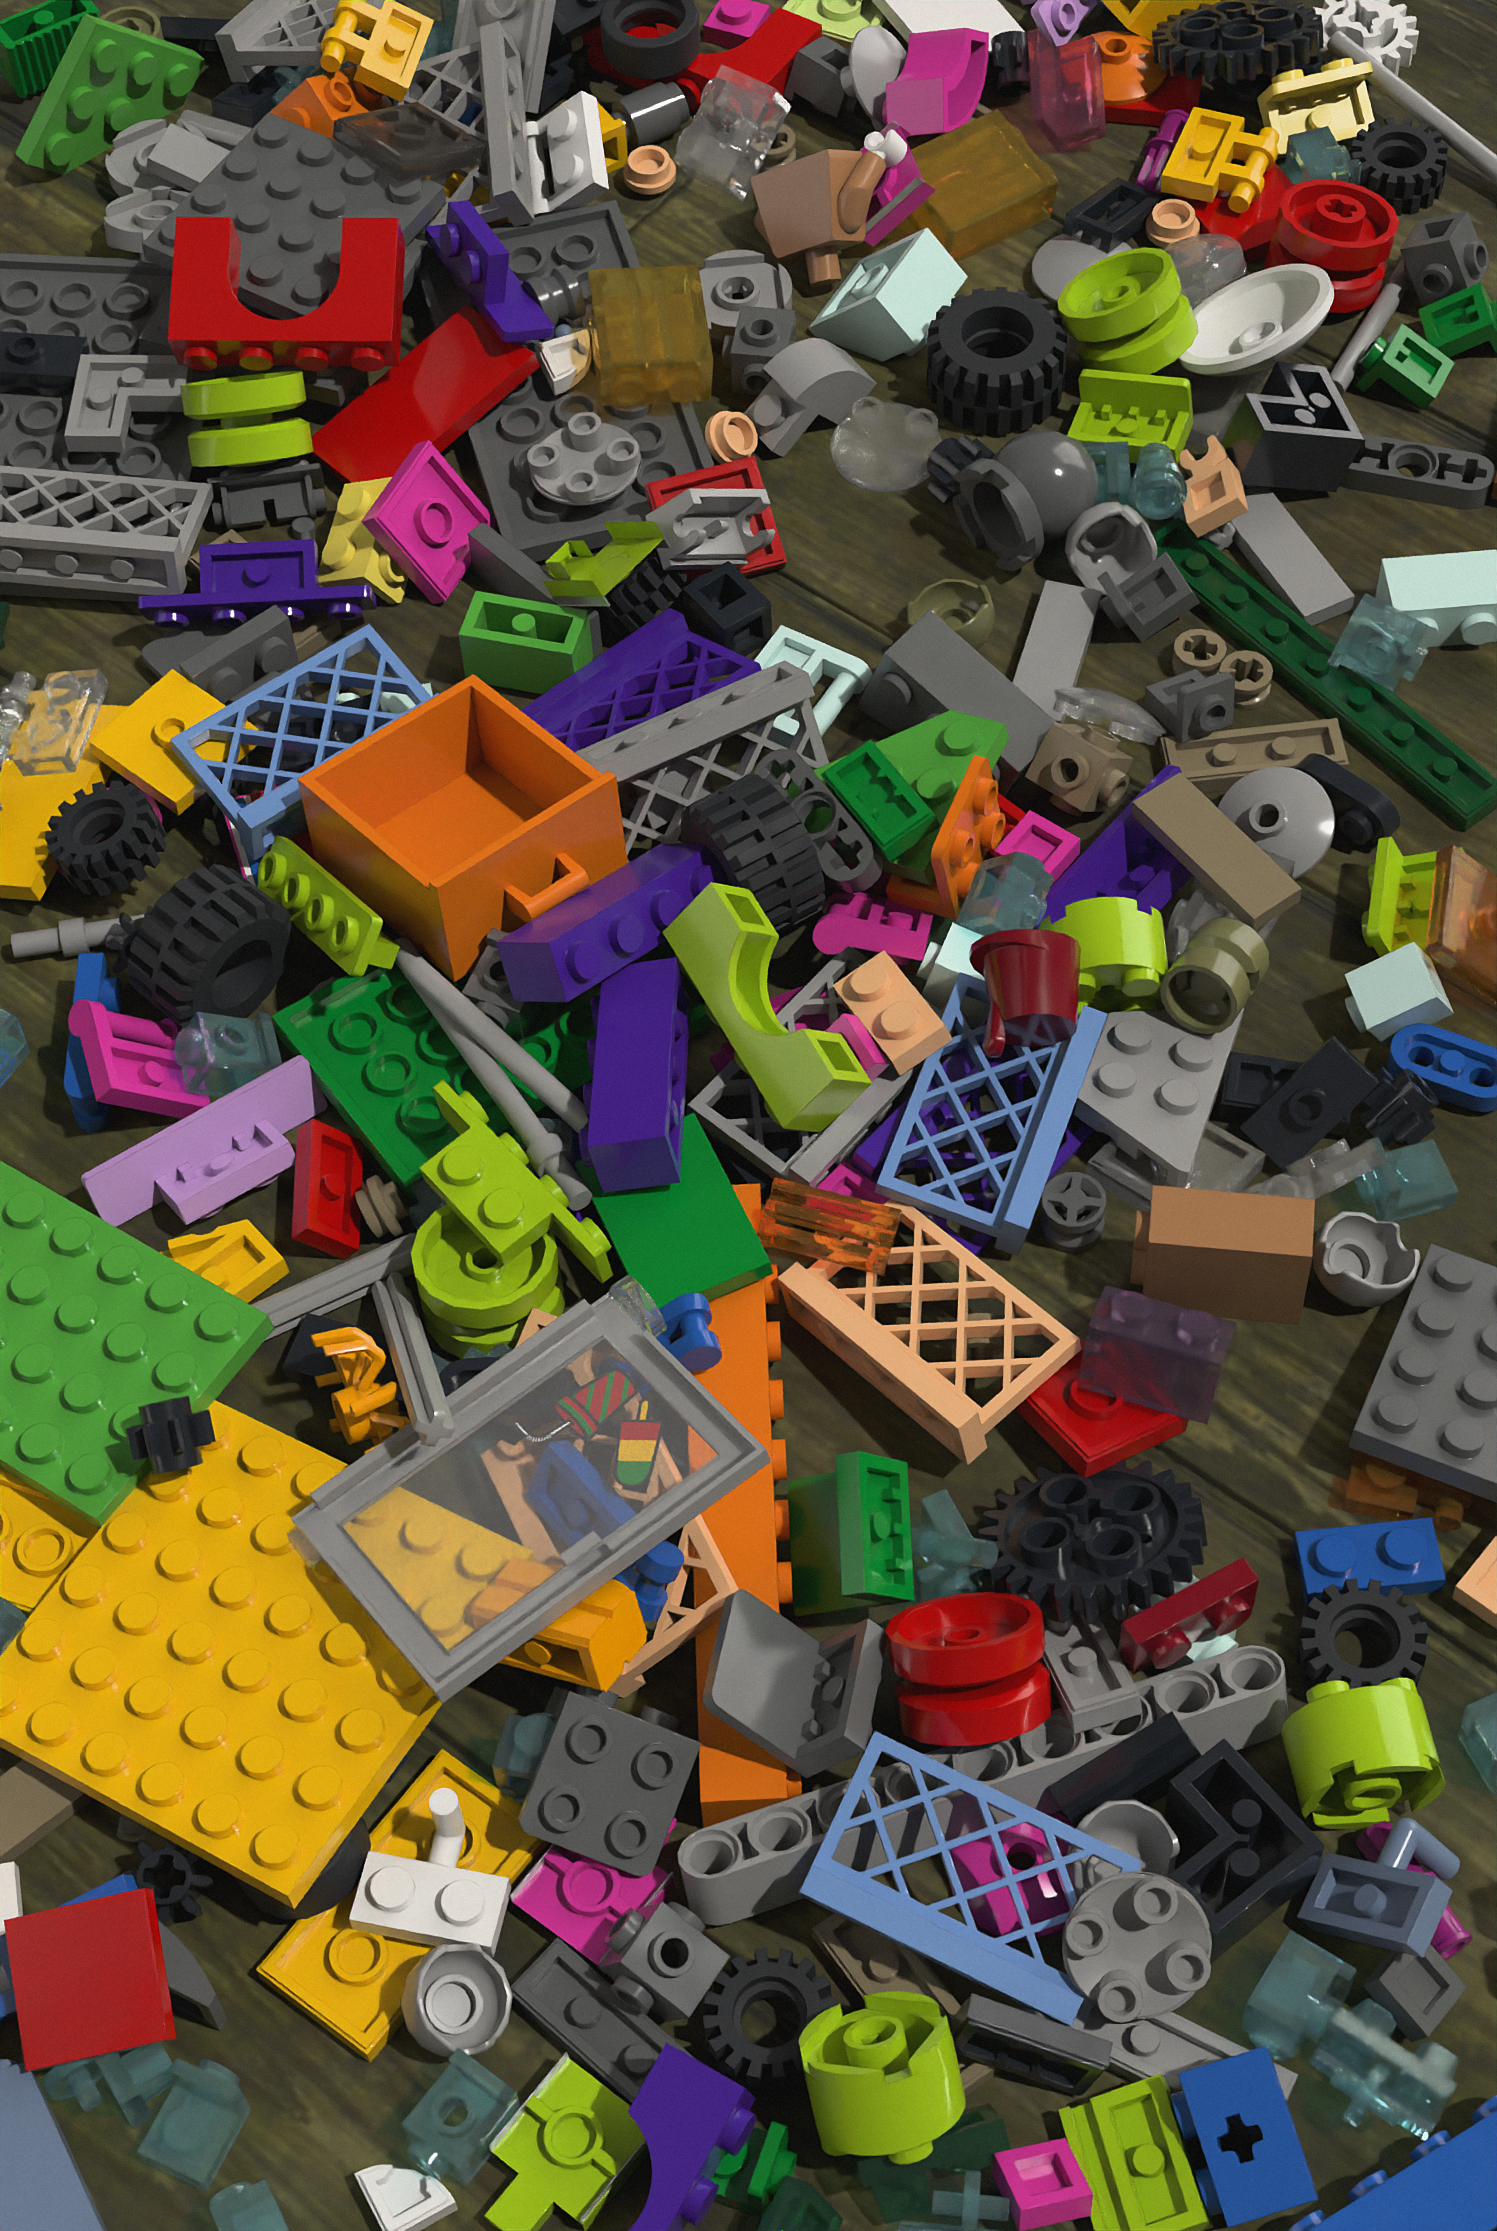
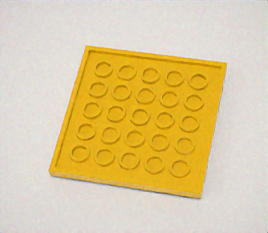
M214 1400L206 1410L209 1409L216 1441L200 1446L203 1463L154 1475L151 1470L105 1521L0 1652V1747L295 1909L442 1704L295 1527L318 1510L310 1493L350 1465ZM402 1490L393 1494L344 1529L450 1656L478 1636L472 1618L473 1608L490 1588L497 1589V1580L513 1561L517 1560L538 1566L534 1554Z

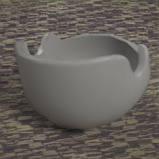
M1118 502L1098 504L1083 511L1067 530L1065 553L1067 554L1072 571L1085 588L1103 591L1102 595H1107L1097 577L1107 571L1117 585H1119L1157 557V544L1148 524L1136 510L1127 504L1121 505Z
M1342 1211L1324 1223L1317 1231L1312 1259L1315 1273L1323 1287L1342 1303L1355 1307H1377L1400 1294L1415 1279L1420 1261V1252L1417 1249L1407 1250L1400 1239V1226L1397 1223L1376 1221L1372 1216L1364 1212Z
M1135 1799L1106 1801L1087 1814L1076 1828L1141 1860L1142 1863L1138 1872H1149L1167 1877L1176 1870V1860L1180 1850L1176 1834L1159 1811ZM1069 1844L1067 1855L1081 1850ZM1092 1855L1066 1864L1077 1900L1092 1885L1104 1878L1118 1874L1120 1871L1119 1868Z
M442 1944L426 1953L406 1976L400 2005L407 2031L421 2047L436 2055L455 2059L481 2054L495 2044V2040L501 2036L508 2025L513 1994L504 1969L485 1953L479 1945Z

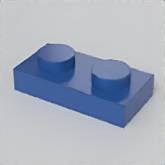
M1432 1517L1297 1531L1294 1535L1293 1548L1305 1606H1308L1314 1597L1321 1601L1323 1589L1333 1583L1338 1592H1342L1344 1581L1357 1578L1360 1591H1367L1369 1579L1382 1581L1379 1594L1388 1597L1393 1586L1404 1592V1596L1443 1591L1446 1578Z

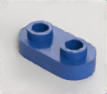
M1424 1023L1405 1026L1394 1035L1388 1056V1067L1392 1075L1395 1072L1399 1075L1404 1069L1408 1068L1419 1075L1432 1089L1436 1097L1441 1100L1477 1112H1489L1497 1109V1048ZM1412 1061H1423L1427 1063L1429 1066L1423 1067L1413 1063ZM1482 1082L1489 1087H1480L1471 1083Z

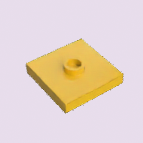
M171 669L89 741L91 753L179 816L206 791L171 749L170 739L226 706ZM246 721L245 729L259 730L249 721ZM209 739L193 749L201 759L227 763L232 742ZM241 743L237 763L257 745Z

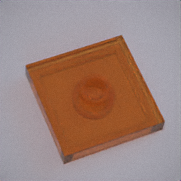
M1452 844L1436 853L1425 952L1497 1004V877Z

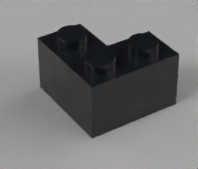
M1276 361L1261 393H1245L1220 444L1227 451L1229 459L1239 470L1242 484L1246 486L1290 488L1302 492L1310 490L1336 492L1364 438L1325 366Z
M1225 1738L1170 1780L1164 1815L1198 1852L1166 1878L1185 1888L1203 1909L1210 1926L1208 1929L1212 1935L1211 1963H1213L1315 1879L1325 1845Z

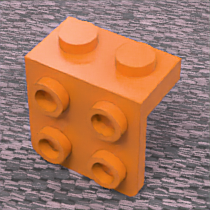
M358 65L305 79L269 112L393 165L398 164L394 106L387 95L377 92L353 79Z
M978 755L973 756L931 850V863L935 877L931 885L892 874L885 888L888 901L957 920L966 899L973 900L976 897L983 876V860L989 848L996 849L1005 828V814L1000 813L997 800L998 782L993 780L988 758Z

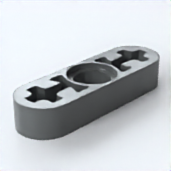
M1361 433L1364 441L1354 458L1361 461L1360 463H1351L1339 485L1352 490L1472 510L1484 506L1490 500L1496 470L1488 458L1477 453ZM1380 462L1387 463L1386 470L1379 469ZM1407 464L1417 465L1424 469L1426 474L1416 478L1402 475L1397 468ZM1437 472L1444 473L1443 480L1436 479ZM1463 478L1474 480L1473 484L1462 482Z
M778 749L764 756L758 763L754 774L759 775L762 779L765 778L787 799L803 824L813 810L820 807L832 809V818L829 825L821 832L809 834L823 872L842 891L857 893L870 888L878 880L883 869V857L875 844L797 752L790 749ZM784 772L790 775L794 783L803 792L794 800L780 786L777 780ZM842 841L860 861V864L853 870L846 866L844 860L833 849Z

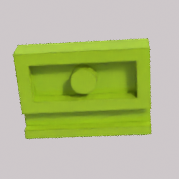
M1161 2074L1090 2098L1091 2102L1071 2109L1067 2106L1058 2110L1068 2144L1093 2193L1090 2217L1094 2231H1204L1214 2227L1201 2194L1187 2142L1182 2134L1173 2107L1168 2082Z

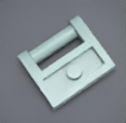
M783 625L778 628L754 660L760 663L762 670L785 660L809 673L813 687L823 674L835 679L813 708L821 737L851 696L861 693L873 676L869 666L861 659ZM795 709L776 717L767 739L784 747H790L799 727V722L791 719ZM757 725L747 730L754 733ZM805 746L802 754L809 757L807 748Z

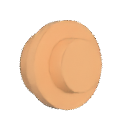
M653 145L639 147L630 153L628 161L624 166V181L631 190L645 195L658 194L667 190L675 182V163L669 157L667 151L661 147Z
M1168 199L1161 201L1153 208V211L1146 220L1145 230L1147 237L1155 245L1171 250L1189 246L1197 239L1200 222L1195 216L1194 208L1189 203L1179 199Z
M719 412L710 417L705 427L707 447L720 464L751 457V454L757 447L758 436L755 426L743 413Z

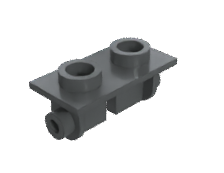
M288 460L279 463L276 469L254 472L250 468L236 467L221 472L219 477L207 478L208 484H212L214 497L212 510L215 525L226 524L228 530L267 524L264 504L275 503L278 522L293 521L299 517L317 518V512L327 511L325 483L320 463L309 464L305 460Z

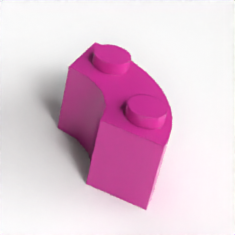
M966 27L910 33L904 69L895 81L886 83V99L882 107L885 126L893 120L911 133L909 136L950 133L962 128L973 115L984 87L988 64L989 33Z

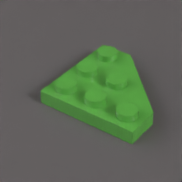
M84 13L15 154L26 164L65 175L112 148V141L126 128L142 121L162 119L181 108L206 60L194 50Z
M949 710L875 743L932 810L940 824L938 829L891 862L882 854V872L931 885L935 877L931 863V850L974 755L988 758L992 772L1010 739L1004 723ZM844 757L835 760L831 763H828L822 767H819L813 771L825 784L821 776V773L829 769L831 766L839 762ZM794 781L791 782L786 791L793 800L803 793ZM820 807L813 810L807 816L804 823L807 832L814 834L824 830L831 821L832 809ZM843 841L833 848L844 861L857 865L860 864L857 856Z

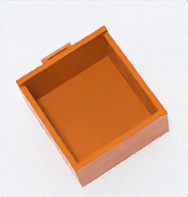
M474 674L297 779L315 861L380 916L401 937L409 938L423 956L454 982L475 969L488 945L487 936L491 928L510 934L628 864L616 776L609 770L603 774Z

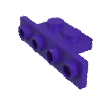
M469 200L448 202L446 224L426 226L425 239L500 339L504 342L524 345L533 342L535 339L552 338L554 324L509 268L510 253Z
M314 539L199 545L201 593L138 597V610L147 620L154 621L156 627L170 629L189 626V619L212 618V623L217 625H241L247 622V616H257L274 605L289 617L290 623L304 620L305 613L327 612V616L331 619L351 620L362 617V610L376 609V596L369 585L319 587L318 545Z
M1166 765L1134 800L1181 772L1180 767ZM1132 801L1026 913L1025 921L1029 929L1038 930L1040 923L1049 915L1051 924L1066 917L1065 906L1076 901L1097 897H1126L1137 900L1138 911L1151 915V906L1160 911L1176 892L1187 883L1193 874L1131 815Z

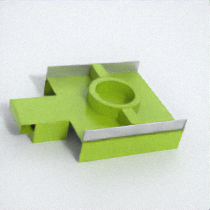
M604 522L603 524L613 540L595 557L584 541H567L545 563L548 566L546 571L555 579L570 580L541 581L557 605L610 606L605 595L614 586L626 579L640 561L654 548H671L656 522ZM575 551L578 557H572L570 553Z
M567 2052L489 2145L492 2158L495 2155L519 2173L484 2215L485 2219L500 2231H538L555 2211L554 2202L583 2225L584 2231H586L650 2152L642 2131L628 2113L631 2106L572 2061Z

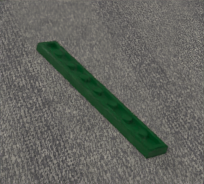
M1177 517L1152 534L1157 544L1158 553L1156 558L1165 552L1168 553L1200 602L1194 606L1195 609L1243 649L1255 651L1265 656L1271 663L1273 674L1327 719L1337 718L1339 727L1345 734L1459 829L1466 832L1497 809L1496 776L1203 536L1197 537L1181 518Z

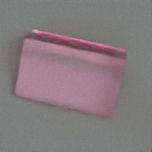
M1038 28L1028 31L1034 123L1057 151L1106 137L1100 45L1093 36H1089L1053 48Z

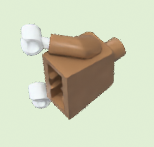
M889 130L885 138L879 132L869 133L864 140V146L869 152L863 155L861 151L826 149L750 177L758 204V210L754 219L755 228L769 244L777 259L806 260L810 286H826L840 282L842 278L837 251L860 244L866 237L865 220L873 191L886 167L890 168L897 165L907 153L906 142L894 130Z

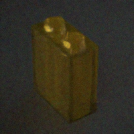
M998 109L911 149L924 182L936 191L906 218L917 232L928 227L956 263L1051 217L1059 181L1050 165L1039 159L1026 143L1022 132L1016 126H1012Z
M698 265L588 270L587 314L600 406L711 401L713 355Z

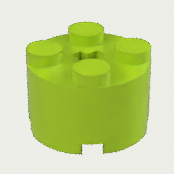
M1097 897L1076 901L1065 906L1066 917L1051 924L1050 915L1040 923L1038 930H1050L1067 934L1076 939L1081 947L1078 1015L1081 1014L1084 1005L1107 1014L1112 1012L1158 1010V1006L1162 1003L1160 985L1169 969L1163 918L1157 909L1151 906V915L1138 911L1137 900L1126 897Z
M1395 1678L1382 1682L1377 1686L1353 1689L1349 1688L1348 1683L1338 1680L1318 1684L1307 1691L1308 1704L1294 1712L1282 1726L1281 1736L1301 1812L1305 1819L1312 1812L1316 1826L1327 1829H1356L1370 1827L1383 1821L1389 1822L1390 1817L1387 1808L1409 1801L1411 1812L1413 1813L1433 1802L1445 1787L1444 1776L1421 1697L1418 1695L1414 1681L1409 1678Z
M886 1991L863 1996L866 2008L844 2016L840 2004L825 2010L805 2027L799 2038L802 2067L822 2149L827 2154L833 2156L847 2154L861 2156L888 2155V2158L897 2164H910L926 2158L933 2150L932 2140L947 2132L959 2120L966 2107V2097L951 2028L947 2016H941L939 2004L932 1998L919 1993Z

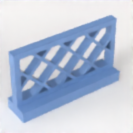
M368 624L170 739L171 749L238 830L241 845L255 861L271 850L277 835L292 839L308 829L297 781L298 778L439 694L437 693L431 697L373 627ZM365 648H368L379 661L377 675L344 671L346 659ZM386 671L391 675V677L385 676ZM308 681L331 684L327 704L296 700V690ZM340 686L373 690L369 710L336 705ZM382 691L408 695L416 705L401 715L378 711ZM258 710L282 713L277 733L245 729L247 717ZM291 714L324 719L320 739L287 735ZM333 720L366 725L364 737L352 744L329 741ZM209 739L232 742L227 763L201 759L193 748ZM241 743L274 748L270 768L237 764ZM283 749L316 754L314 766L303 773L279 770ZM216 776H217V777H223L222 784H221L220 781L216 778ZM233 779L266 783L264 795L241 808L230 795Z
M960 972L941 1018L949 1033H951L954 1025L958 1036L952 1037L953 1040L925 1059L874 1192L996 1237L997 1240L994 1248L1019 1256L1108 1014L1084 1005L1081 1014L1078 1015V1026L1073 1036L1065 1041L1035 1052H1031L1029 1047L1012 1045L1019 1058L991 1068L978 1042L984 1039L986 1025L971 1030L960 1010L965 996L988 1004L985 981ZM966 1048L979 1073L951 1083L939 1062L940 1058L943 1055ZM1049 1061L1043 1075L1039 1064ZM1026 1070L1037 1090L1036 1097L1011 1105L998 1080ZM934 1078L938 1088L927 1092ZM986 1085L999 1111L971 1121L958 1095ZM945 1100L959 1126L930 1136L919 1116L920 1109ZM1029 1114L1025 1127H1023L1018 1117ZM1006 1122L1018 1146L1012 1152L991 1159L978 1133ZM913 1131L918 1141L907 1145ZM965 1138L979 1164L950 1175L937 1148ZM925 1154L938 1180L918 1187L894 1178L900 1162ZM1009 1167L1005 1181L1003 1182L998 1171ZM986 1176L997 1197L993 1213L991 1214L965 1204L957 1187ZM945 1192L947 1197L940 1195V1193Z
M874 1731L798 1895L1026 2008L1037 2009L1051 2016L1056 2023L1072 2026L1084 1998H1082V1995L1072 1983L1069 1975L1045 1964L1034 1934L1066 1922L1069 1912L1031 1925L1016 1882L1056 1869L1071 1910L1077 1901V1897L1065 1867L1066 1864L1092 1855L1119 1868V1873L1138 1872L1142 1861ZM880 1753L909 1766L919 1795L881 1809L878 1808L869 1777ZM922 1773L947 1785L928 1792ZM959 1790L975 1798L986 1828L946 1842L931 1800ZM863 1792L870 1813L850 1819ZM922 1803L937 1845L896 1859L882 1817ZM988 1805L1014 1818L995 1824ZM874 1821L888 1863L859 1873L831 1859L844 1831ZM1027 1823L1042 1831L1052 1861L1013 1875L998 1832ZM989 1836L1003 1879L964 1892L949 1850ZM1055 1838L1081 1851L1062 1857ZM940 1853L955 1896L926 1906L910 1898L900 1867ZM891 1871L898 1891L872 1879V1877ZM1007 1886L1022 1929L994 1939L977 1931L967 1900ZM958 1904L965 1924L938 1910ZM1025 1937L1032 1957L1005 1943Z

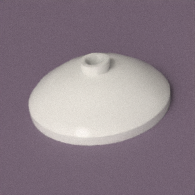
M1287 264L1258 271L1225 286L1193 310L1199 333L1192 346L1178 358L1179 363L1186 370L1211 377L1247 375L1273 368L1276 361L1283 362L1300 349L1325 320L1334 299V287L1328 274L1320 267L1310 264Z

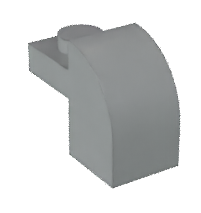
M808 338L786 347L764 366L763 369L772 379L744 415L754 424L757 436L772 452L784 457L818 414L843 426L877 383L843 349L821 338Z

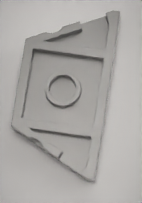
M1244 1008L1230 1027L1214 1034L1193 1032L1183 1027L1169 1015L1166 1009L1109 1013L1079 1091L1074 1115L1097 1132H1103L1112 1137L1116 1146L1134 1159H1137L1143 1153L1147 1154L1168 1170L1166 1182L1173 1187L1186 1188L1228 1064L1229 1053L1233 1049L1241 1025Z

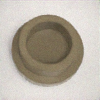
M377 1175L367 1179V1187L357 1191L355 1197L372 1232L377 1238H381L389 1233H392L395 1237L405 1233V1225L402 1219L410 1216L411 1212L397 1184L391 1181L384 1185Z

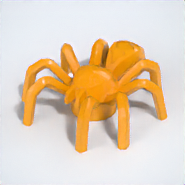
M344 1327L311 1335L314 1346L322 1347L326 1357L332 1356L337 1369L336 1372L316 1376L315 1381L318 1388L344 1383L346 1387L331 1394L336 1418L328 1421L333 1434L342 1431L350 1445L371 1439L375 1446L364 1451V1454H366L392 1436L394 1427L400 1430L410 1423V1419L407 1417L398 1416L400 1414L398 1412L399 1402L395 1400V1397L399 1393L400 1386L392 1381L384 1386L378 1383L377 1375L385 1365L386 1356L370 1335L357 1327Z

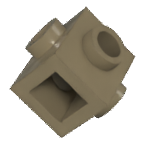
M1052 723L1025 777L1051 792L1052 795L1049 801L1069 814L1081 816L1083 812H1107L1108 808L1114 806L1125 793L1129 784V776L1126 773L1134 758L1117 749L1120 740L1099 727L1087 725L1086 729H1083L1077 724Z

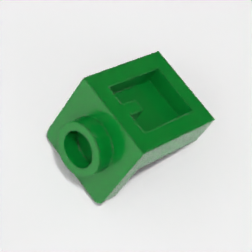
M1481 282L1418 309L1427 342L1448 358L1486 341H1490L1497 353V300L1491 302Z
M1402 323L1386 340L1378 335L1366 348L1358 361L1365 368L1355 387L1364 393L1380 377L1424 410L1436 399L1455 362Z
M772 2121L769 2131L754 2126L746 2143L736 2156L726 2152L712 2178V2181L719 2185L714 2199L715 2202L764 2218L772 2195L784 2199L797 2162V2154L788 2151L789 2141L786 2125Z

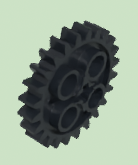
M1221 0L1213 5L1202 3L1199 10L1183 9L1182 16L1169 15L1167 16V22L1157 23V30H1152L1154 64H1159V70L1161 71L1170 70L1171 76L1186 73V80L1205 76L1206 82H1211L1218 77H1225L1227 82H1233L1235 79L1255 80L1257 76L1262 74L1276 76L1277 69L1292 71L1295 70V63L1308 64L1310 63V57L1320 55L1319 49L1324 47L1322 15L1316 14L1315 8L1304 9V3L1288 5V0H1279L1274 3H1269V0H1258L1257 2H1249V0Z
M1125 1458L1115 1465L1086 1478L1079 1475L1063 1459L1062 1472L1053 1474L1048 1469L1039 1467L1036 1468L1037 1482L1031 1483L1018 1478L1014 1480L1015 1495L997 1494L995 1496L997 1510L985 1511L983 1514L985 1528L979 1529L980 1549L984 1573L986 1577L992 1578L994 1592H1008V1594L1018 1595L1034 1601L1041 1609L1042 1615L1051 1608L1057 1609L1058 1622L1063 1624L1071 1618L1074 1612H1084L1088 1624H1094L1099 1612L1109 1610L1118 1621L1124 1620V1606L1134 1604L1139 1609L1146 1610L1151 1607L1150 1596L1152 1594L1164 1598L1175 1594L1173 1581L1191 1583L1193 1581L1192 1566L1203 1565L1204 1563L1202 1547L1207 1546V1534L1200 1498H1192L1189 1482L1175 1484L1174 1471L1171 1469L1153 1476L1152 1462L1149 1460L1140 1463L1134 1469L1127 1468Z

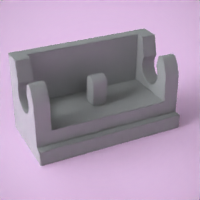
M689 488L645 516L646 520L656 522L671 548H656L663 570L715 569L727 561L732 563L737 569L747 565L746 558L768 546L775 536L774 529L761 530L756 536L750 530L752 517L755 514H761L771 504L766 489Z

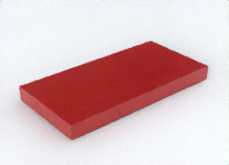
M465 304L402 358L399 366H393L311 436L313 452L308 454L344 484L393 477L417 443L429 440L441 453L536 371L540 365L533 352L523 345L502 341L484 316L468 304Z

